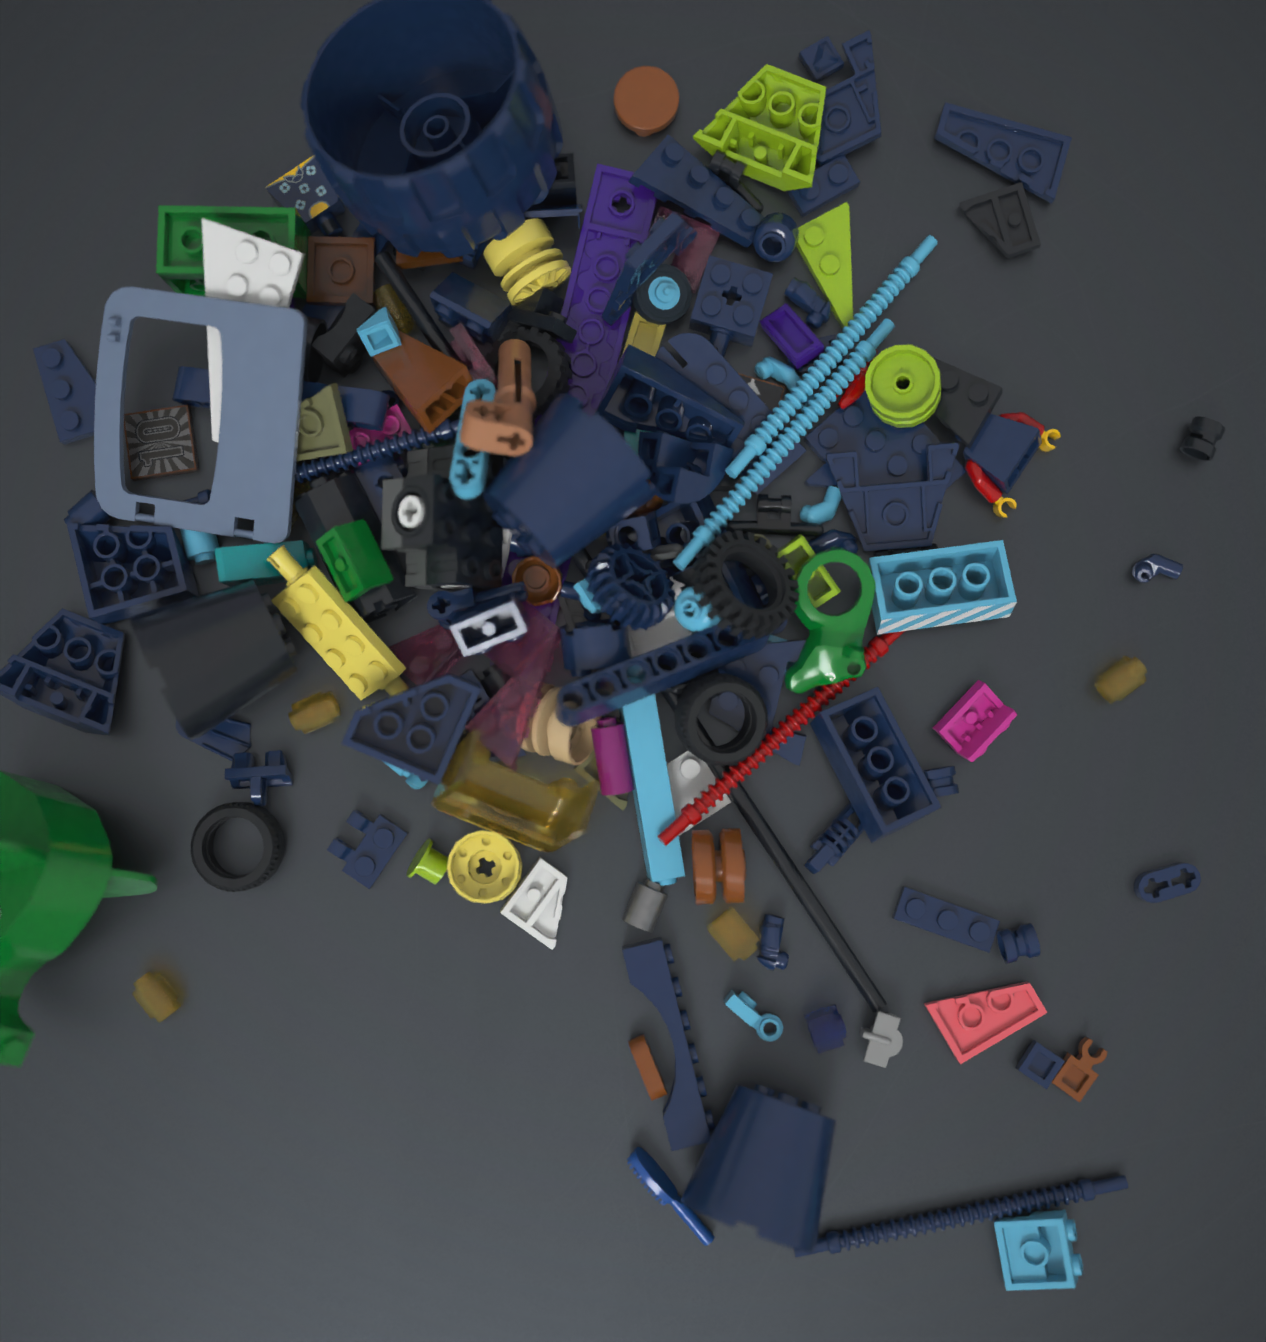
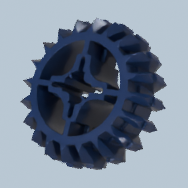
M615 543L601 550L591 561L590 567L587 569L588 575L585 578L589 583L587 591L594 595L592 602L598 603L601 606L600 613L606 612L610 615L611 621L618 620L622 628L630 625L634 631L639 628L647 630L650 627L656 626L657 623H661L671 611V607L674 605L673 598L676 593L672 590L674 582L667 579L669 572L662 570L660 567L661 561L655 562L651 558V553H642L640 547L632 549L628 543L622 546Z

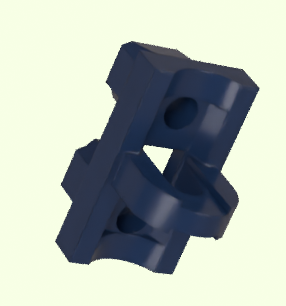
M281 750L266 752L265 766L254 767L255 757L251 753H235L231 768L225 769V779L230 780L232 789L250 788L251 801H253L255 806L266 805L267 787L293 786V775L288 769L286 756Z

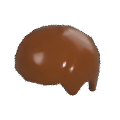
M532 555L517 563L512 573V584L524 582L528 591L527 600L524 602L533 606H540L556 600L563 586V575L559 567L554 569L546 565L535 555Z

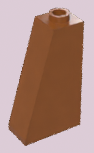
M399 331L402 345L374 355L372 359L380 373L422 428L430 434L463 403L465 389L473 382V379L465 364Z

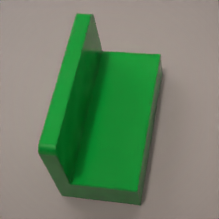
M362 519L335 526L316 541L345 603L356 600L372 588L393 581L394 578L365 520Z

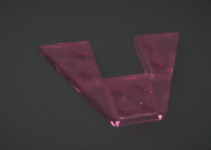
M527 601L522 602L530 619L526 635L513 642L504 641L494 645L493 649L483 654L506 673L510 680L465 726L469 733L513 772L518 768L516 761L524 738H528L530 732L529 723L535 716L543 693L540 690L546 672L550 673L554 661L553 653L558 648L561 640L559 627ZM440 624L388 647L406 667L403 674L415 685L446 674L463 656L452 631L445 630Z

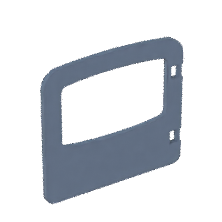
M122 287L114 291L106 301L95 392V493L101 508L110 516L122 520L153 523L154 525L248 538L268 543H281L287 540L291 532L307 333V319L301 311L291 308L140 287ZM140 316L212 326L220 332L222 351L221 419L214 480L210 500L206 504L132 493L125 486L123 430L126 375L134 321ZM140 502L154 504L155 514L139 513ZM238 518L254 520V531L237 529Z

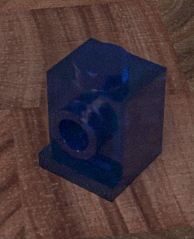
M835 1004L804 1014L814 1048L818 1054L844 1046L843 1038H846L847 1031Z

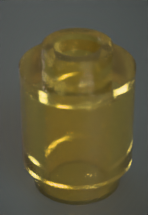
M386 284L378 288L374 292V306L378 311L386 306L398 330L405 334L410 332L415 321L391 285Z
M1123 656L1099 675V680L1094 684L1102 697L1112 704L1116 700L1122 701L1147 681L1145 677L1147 669L1138 658L1133 657L1131 659L1128 656Z
M320 691L291 705L292 712L288 713L296 731L302 730L304 734L333 723L336 717L342 715L339 704L331 691L326 693Z
M149 971L133 983L136 990L131 994L151 1019L155 1018L158 1023H161L181 1007V1004L177 1001L179 996L160 972L153 976Z

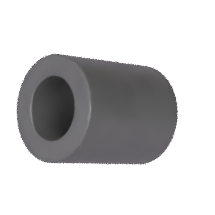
M646 878L644 884L637 882L622 920L639 929L653 933L668 897V894L662 892L665 886H660L657 882H651L648 878Z

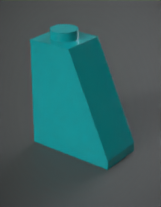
M303 540L214 548L219 582L229 587L254 580L256 586L286 582L287 580L267 561V558L282 545L285 546L286 550L303 568L311 569L313 566H318L316 552L314 548H310V545Z

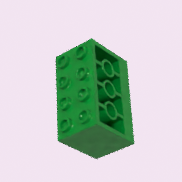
M158 206L156 273L174 292L205 296L202 218L304 253L305 256L292 298L307 299L308 236H312L295 207Z

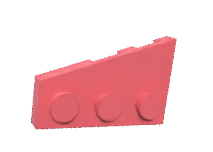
M1027 981L923 1003L959 1064L964 1063L1048 1013L1032 985Z

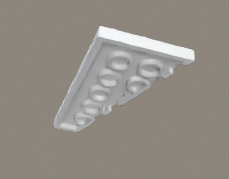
M202 218L205 297L289 308L305 254ZM207 326L212 441L218 442L222 397L221 335L215 327Z

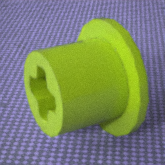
M429 838L414 856L406 875L411 878L416 873L435 885L445 874L449 857L432 848L433 840Z

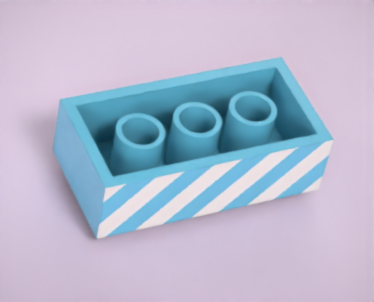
M1003 540L870 557L868 561L876 587L872 611L877 635L1010 617L1017 603Z

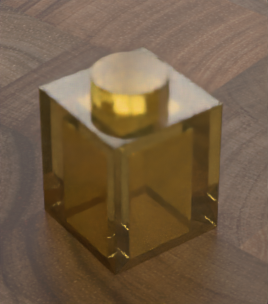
M732 905L706 927L708 932L734 962L739 957L743 961L746 960L758 949L756 943L760 940L759 937Z

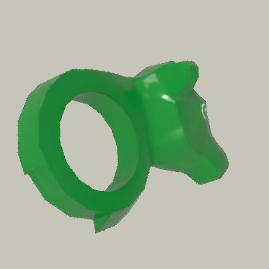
M830 547L831 549L815 553L802 564L796 578L789 579L796 580L799 586L794 591L799 593V600L795 602L797 607L794 612L799 620L809 629V636L803 645L797 661L785 673L784 681L786 688L796 694H803L816 686L835 684L849 678L861 677L867 668L862 640L873 604L876 588L875 580L869 566L856 553L841 547ZM829 562H842L849 565L856 572L860 582V594L855 604L840 614H825L817 610L811 604L808 596V582L812 573L821 565Z

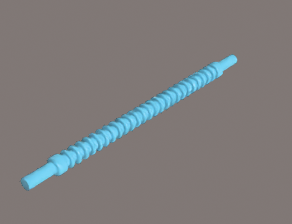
M928 235L911 256H905L901 260L898 267L893 270V274H889L888 279L882 282V287H878L876 293L871 295V300H867L865 306L859 309V313L854 315V320H849L848 326L843 327V333L837 334V340H832L831 346L825 348V353H821L819 359L813 362L814 366H810L808 373L802 375V380H797V387L790 388V393L784 395L785 400H780L778 402L779 407L772 409L773 414L767 415V421L761 422V428H756L755 434H751L745 440L743 450L725 469L730 477L736 478L755 455L760 456L764 452L766 444L772 442L771 436L776 437L778 435L777 430L784 428L783 423L790 421L789 416L796 414L795 409L799 410L802 407L801 403L807 402V396H812L813 389H818L819 383L825 381V376L831 374L830 369L836 368V362L842 361V356H846L848 349L854 347V343L860 339L859 336H863L865 329H869L871 323L877 320L876 316L882 315V310L888 308V303H892L894 297L899 295V290H903L905 284L910 282V278H913L919 272L920 264L937 245V240L933 236Z
M885 318L866 341L861 340L855 347V352L849 354L850 359H844V366H838V373L833 372L831 374L832 379L825 381L826 386L819 388L820 393L813 395L814 400L807 402L808 407H802V414H796V421L791 420L789 422L790 428L785 427L783 429L784 435L779 434L777 436L778 442L773 441L771 443L772 449L767 448L765 450L766 456L760 455V463L754 462V469L747 470L748 476L741 477L742 483L734 485L736 490H730L728 492L729 498L724 497L722 499L723 505L718 504L716 506L717 512H710L711 519H704L705 525H699L693 532L694 538L673 560L677 568L684 570L704 546L708 547L715 540L714 534L721 533L720 527L727 526L726 520L733 519L732 513L740 511L738 506L746 504L744 499L752 497L751 491L757 492V484H764L763 477H770L769 471L776 470L775 464L782 463L781 457L788 456L787 450L795 448L794 443L801 441L800 436L807 434L806 429L813 427L812 422H818V415H824V408L829 409L831 407L830 402L837 400L836 395L843 393L842 388L849 386L848 381L852 382L854 375L860 373V368H865L866 362H870L876 355V348L895 328V324L890 319Z

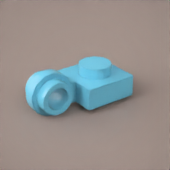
M731 990L723 999L727 1007L749 1026L756 1029L758 1036L762 1040L772 1042L781 1036L783 1024L780 1018L771 1013L761 1016L754 1009L758 1004L744 991L738 995ZM768 1022L775 1024V1029L770 1033L763 1030L764 1025Z

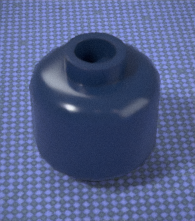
M775 212L765 216L760 221L753 237V245L757 254L768 262H780L787 259L792 254L799 239V230L796 222L784 213Z

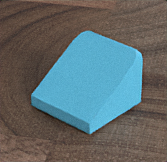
M386 306L378 310L357 328V332L371 357L402 345L398 328Z

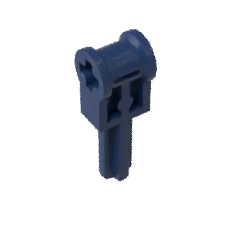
M517 582L478 593L472 587L451 593L448 591H438L429 598L427 610L445 630L452 631L450 621L452 622L454 615L517 590L521 601L524 602L527 600L528 591L524 582Z

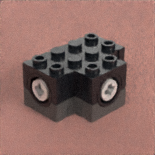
M455 445L407 452V477L383 480L382 549L406 553L407 575L405 576V587L448 591L451 593L471 587L475 591H482L502 586V527L492 517L493 511L486 503L483 492L503 467V455L490 452L484 489L478 496L470 499L457 496L450 481ZM468 448L463 455L465 457H474L480 453V450ZM466 469L468 473L467 480L462 484H468V480L472 479L471 472Z

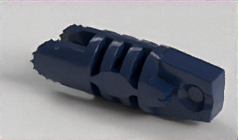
M850 801L810 846L815 852L804 866L812 874L818 873L827 863L833 867L863 833L864 828L860 820L856 826L847 820L855 812Z

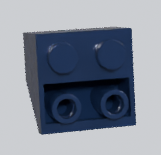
M454 272L442 281L429 296L434 311L439 316V322L453 330H456L458 326L468 332L467 336L471 340L481 345H485L486 342L493 345L500 338L509 321L507 319L508 313L512 310L510 302Z

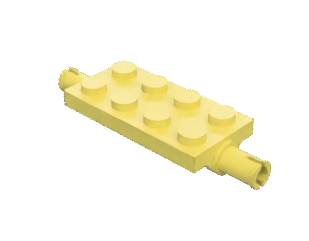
M284 545L267 558V561L287 580V587L271 600L272 603L360 700H363L378 689H384L391 696L410 688L400 677L406 667L348 602L345 603L342 595L316 566H313L311 569L303 568L286 550Z

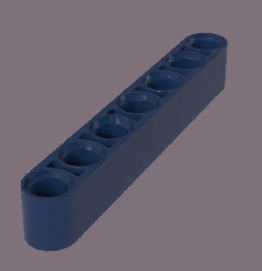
M180 366L172 400L184 405L211 409L209 369ZM303 381L301 403L318 394L330 384ZM338 386L348 427L377 431L384 430L390 399L389 395L370 389Z
M717 625L565 685L558 692L555 708L556 718L565 726H577L759 652L765 647L771 634L764 635L759 639H755L754 636L750 639H744L742 632L737 636L730 634L731 625H728L724 630ZM719 640H726L732 646H725ZM696 652L703 658H694L689 653ZM666 664L670 666L672 670L664 671L658 665ZM634 676L642 682L638 684L632 683L627 678ZM606 689L611 695L601 696L596 690ZM572 701L577 703L580 707L577 709H569L564 705V703Z

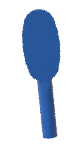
M640 1147L635 1148L627 1158V1163L631 1164L630 1169L634 1168L633 1174L638 1172L636 1178H641V1184L645 1182L644 1188L648 1187L647 1191L649 1193L652 1191V1196L656 1195L655 1200L661 1199L659 1201L660 1204H671L675 1212L704 1246L709 1245L715 1236L694 1211L681 1202L682 1198L678 1196L674 1184L657 1162L644 1149Z

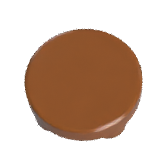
M640 66L629 70L620 78L614 91V108L618 119L624 126L642 137H647L651 133L663 130L673 121L679 108V92L675 81L668 73L653 66Z

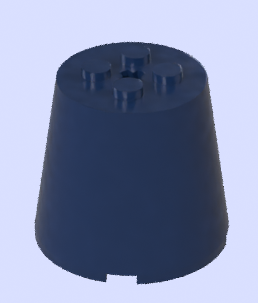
M567 393L559 394L532 428L533 445L530 450L520 456H511L483 492L486 503L493 511L492 517L505 530L508 529L517 538L515 542L528 555L533 553L542 562L554 569L657 494V487L653 483L648 484L647 479L651 476L649 470L624 438L597 412L592 417L581 409L584 406L583 402Z
M737 1084L683 1192L681 1202L689 1208L735 1228L737 1221L758 1228L756 1236L794 1249L814 1252L836 1120L821 1115L822 1107L802 1100L801 1106H797L799 1099L779 1092L777 1098L773 1097L775 1090L755 1084L753 1090Z

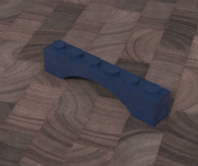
M657 937L622 946L630 984L640 990L657 1008L668 1027L674 1046V1079L670 1095L663 1108V1119L671 1152L707 1143L711 1138L709 1131L715 1130L711 1109L704 1110L701 1097L707 1096L703 1076L696 1077L693 1064L699 1063L695 1044H688L685 1031L691 1029L686 1009L679 1011L677 997L683 995L678 976L671 978L668 965L673 964L674 959L670 943L663 945L662 938Z

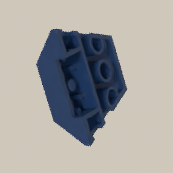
M62 608L32 637V641L17 655L13 654L7 660L8 664L0 670V695L24 709L84 733L110 735L125 634Z

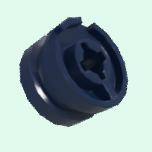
M955 766L922 770L936 797L959 793L958 784L954 783L953 776L956 775Z

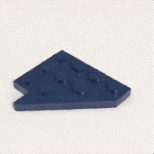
M865 390L854 403L845 409L839 407L804 438L806 444L824 463L804 483L809 487H837L826 460V453L857 451L859 485L927 480L926 445L939 444L941 442L924 423L908 428H896L884 423L874 414ZM954 458L951 469L952 474L946 489L966 472V469L956 458Z

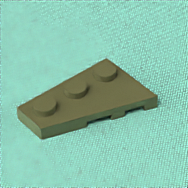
M337 383L330 384L318 394L301 403L296 461L353 451Z

